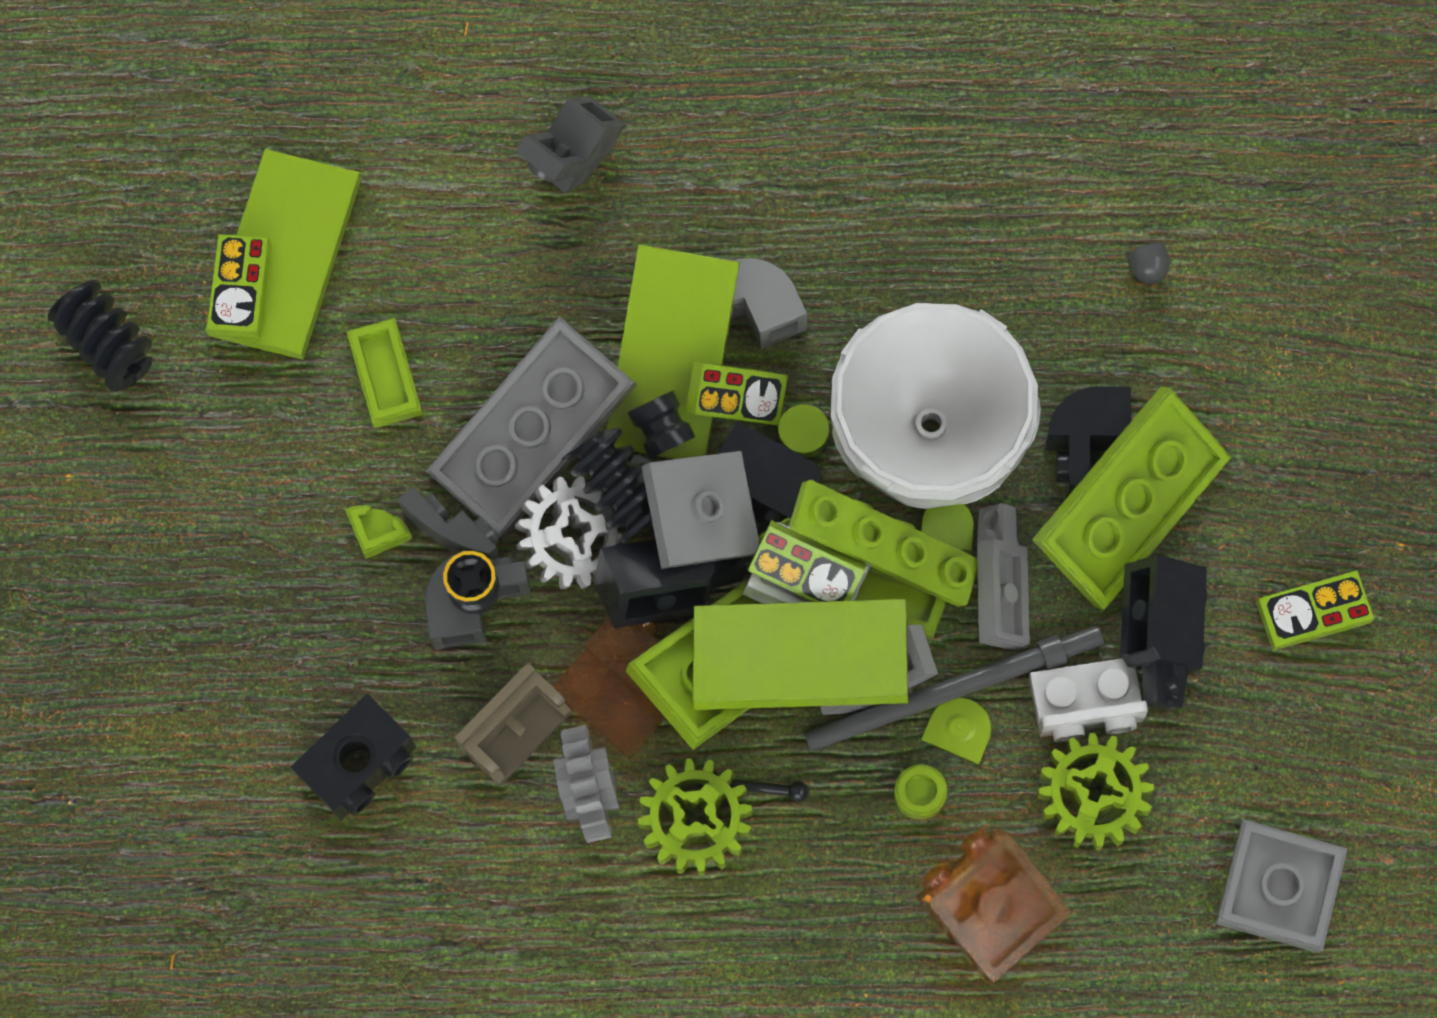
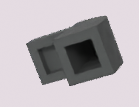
M590 96L567 99L548 132L526 135L516 152L529 161L528 168L536 176L553 183L564 193H568L581 185L605 159L626 124Z
M453 556L445 560L435 570L426 589L425 607L429 635L435 650L487 642L483 615H470L461 612L453 605L445 588L443 572L446 564ZM510 557L491 559L500 582L498 599L531 594L529 575L524 561L515 562V559Z

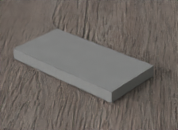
M559 317L426 472L477 518L481 517L499 538L504 539L515 527L516 522L521 520L526 514L521 508L527 500L534 502L538 500L535 490L541 485L549 488L553 481L574 459L562 460L561 458L593 437L637 384L564 319Z

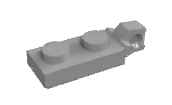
M1000 503L979 509L977 530L979 643L1017 651L1026 649L1030 645L1027 547L1019 544L1017 537L1016 507Z

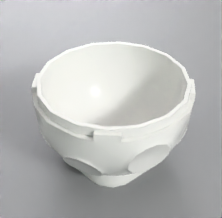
M915 303L881 315L863 329L859 328L842 350L832 377V436L841 457L858 478H862L887 497L910 507L930 509L956 504H968L991 494L1000 487L1004 480L1018 466L1026 450L1030 448L1039 426L1041 408L1038 397V384L1023 348L1007 331L1006 325L982 309L978 312L957 304ZM928 419H933L939 423L940 429L935 432H928L923 429L922 423Z

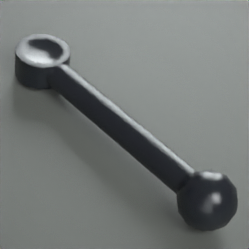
M732 779L729 785L731 788L744 785L747 791L786 795L796 802L805 800L809 794L807 785L800 781L794 782L791 785Z

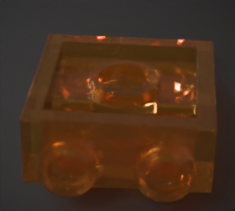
M608 618L584 644L585 651L556 681L553 687L566 699L565 703L574 713L626 758L630 759L666 719L626 672V668L631 661L659 642L652 636L658 629L652 622L614 629Z
M981 828L963 841L960 848L965 854L950 867L946 863H941L932 868L922 878L921 884L925 889L916 898L945 935L958 944L987 981L994 983L1071 914V911L1008 832L993 828L988 832L986 828Z

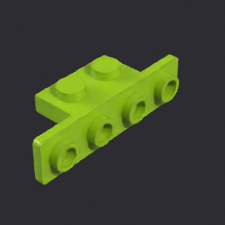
M813 480L802 483L789 524L793 531L952 605L962 607L968 604L978 570L976 557L917 530L908 522L893 519L876 511L871 505L863 501L851 499Z

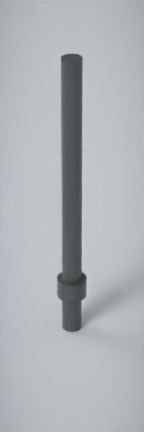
M1097 625L1060 639L1057 635H1053L1036 641L1037 647L912 692L908 694V703L880 704L803 733L809 750L812 752L1042 667L1050 670L1067 664L1066 658L1104 645V640Z

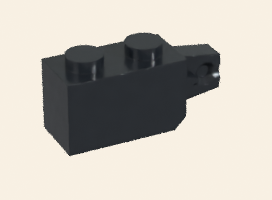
M738 421L718 454L742 452L753 512L757 514L756 520L766 528H768L771 520L780 523L786 518L792 517L803 482L813 480L822 484L818 464Z
M656 539L600 548L594 585L615 629L694 615V606L708 605L712 589L742 581L746 566L742 558H734L661 569Z
M1154 555L1125 564L1120 656L1127 667L1142 670L1143 694L1147 706L1170 711L1182 708L1188 672L1200 670L1203 667L1207 567L1161 555Z

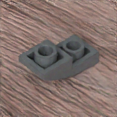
M414 487L398 499L403 514L429 538L449 551L457 554L470 550L482 553L490 560L500 558L495 546L500 540L481 517L473 522L462 510L446 523L451 516L444 506L432 494L424 499Z

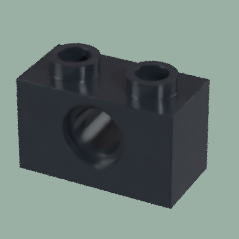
M367 693L307 750L291 768L302 782L342 820L349 813L355 816L362 812L376 795L372 790L387 776L390 779H394L400 775L412 762L414 757L411 753L417 747L411 736ZM356 750L369 751L371 759L365 769L358 772H350L345 769V761L350 753Z

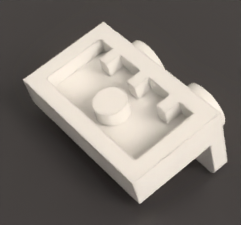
M1122 658L1030 672L1029 675L1040 738L1053 736L1054 742H1068V739L1072 737L1076 740L1085 737L1086 730L1105 728L1106 734L1126 733L1137 729V723L1143 722L1148 712L1146 701L1141 699L1136 669L1127 667Z

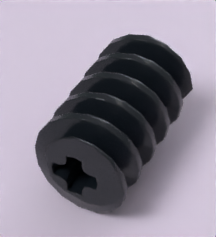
M90 280L74 287L58 299L48 313V321L54 322V328L60 335L66 336V341L73 349L79 350V355L85 363L92 364V370L98 377L105 378L107 387L111 391L118 392L135 384L148 372L153 359L146 356L153 342L148 336L135 339L140 329L137 323L128 322L122 325L127 316L123 308H115L109 311L114 303L113 297L110 294L98 296L102 286L97 280Z
M620 427L605 431L602 430L561 459L579 457L580 460L571 471V474L574 477L591 475V478L582 490L585 494L599 491L603 493L594 508L598 512L614 509L615 512L606 525L609 529L620 526L626 527L625 532L617 541L620 545L652 524L645 482H638L637 480L642 473L641 466L645 464L643 462L626 464L634 448L631 444L615 448L614 444L622 434Z

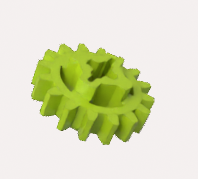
M1090 733L1086 746L1082 747L1072 737L1067 742V755L1057 749L1052 751L1050 759L1056 766V769L1043 767L1039 777L1045 782L1050 783V786L1039 788L1037 799L1050 801L1051 803L1043 810L1042 817L1044 820L1057 817L1060 822L1054 834L1059 837L1068 830L1075 833L1073 846L1077 848L1082 844L1085 837L1092 838L1095 851L1102 849L1105 837L1108 836L1116 846H1119L1124 841L1122 829L1125 828L1129 832L1136 834L1142 826L1134 815L1148 816L1152 806L1141 800V797L1151 795L1154 791V784L1141 782L1140 780L1147 773L1149 766L1147 763L1133 765L1131 760L1136 751L1133 746L1126 749L1123 753L1116 750V736L1112 735L1106 746L1099 745L1096 733ZM1096 759L1095 764L1086 769L1078 770L1071 768L1069 770L1072 765L1079 761ZM1115 766L1126 777L1129 788L1120 785L1113 771ZM1093 781L1102 784L1101 793L1104 795H1101L1098 802L1088 799L1089 790L1087 788L1092 785ZM1060 791L1063 796L1071 798L1078 812L1076 818L1066 809ZM1109 812L1119 815V813L1123 814L1113 822L1094 825L1096 818Z
M691 758L686 759L685 771L677 773L670 764L665 766L668 780L662 783L660 780L651 778L649 785L655 793L654 797H640V807L649 811L650 815L638 818L639 828L653 831L643 840L644 845L647 849L657 846L661 847L657 856V860L661 865L668 862L672 857L675 858L676 869L679 874H683L687 869L688 863L696 864L699 876L705 875L706 862L712 860L718 868L724 869L726 867L723 855L725 852L729 851L737 856H740L742 853V847L736 841L737 836L750 837L751 827L742 823L741 819L753 815L752 805L739 804V801L747 794L746 787L739 785L731 788L729 785L733 779V772L727 769L720 776L715 775L714 761L712 760L706 762L702 771L695 770V765ZM690 784L704 785L698 791L683 792L680 787ZM724 798L731 810L729 828L724 826V823L717 818L716 814ZM662 806H665L667 811L674 816V823L669 828L667 835L664 834L660 825ZM701 807L704 808L705 821L708 825H702L695 821L690 827L687 826L686 814L683 809L697 812ZM708 842L712 845L703 850L686 849L690 843Z

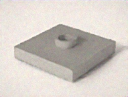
M741 451L650 462L641 466L661 569L755 555L760 543Z
M1243 819L1216 924L1320 954L1323 951L1347 848Z

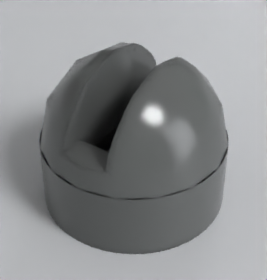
M1163 242L1142 246L1126 256L1132 274L1143 283H1158L1165 278L1169 271L1170 258Z

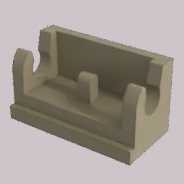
M527 663L454 739L459 749L501 787L573 712L565 703L566 699Z

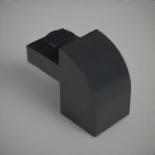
M1087 387L1066 397L1054 411L1046 436L1045 450H1065V452H1057L1056 482L1065 483V499L1090 471V451H1107L1130 424L1131 387Z

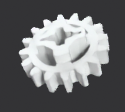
M578 476L574 480L571 488H568L563 477L557 478L553 481V493L547 487L541 485L535 490L536 497L540 503L527 500L521 508L530 518L519 520L515 524V529L527 534V538L516 544L517 550H530L532 557L525 563L526 568L530 569L539 564L543 568L540 581L545 583L554 575L559 576L560 589L564 590L570 586L573 578L577 579L581 589L591 585L590 573H593L594 576L596 574L599 554L591 562L592 552L590 546L596 538L604 536L602 547L619 544L617 541L622 536V534L617 532L618 527L609 529L606 525L613 515L612 509L596 511L594 506L601 498L602 492L585 494L582 490L585 487V480L582 476ZM578 501L591 507L598 515L593 516L581 509ZM553 504V522L550 527L539 530L544 512ZM569 524L572 529L580 528L582 531V536L575 542L572 537L564 538L561 530ZM552 550L564 557L566 565L554 560L546 551Z

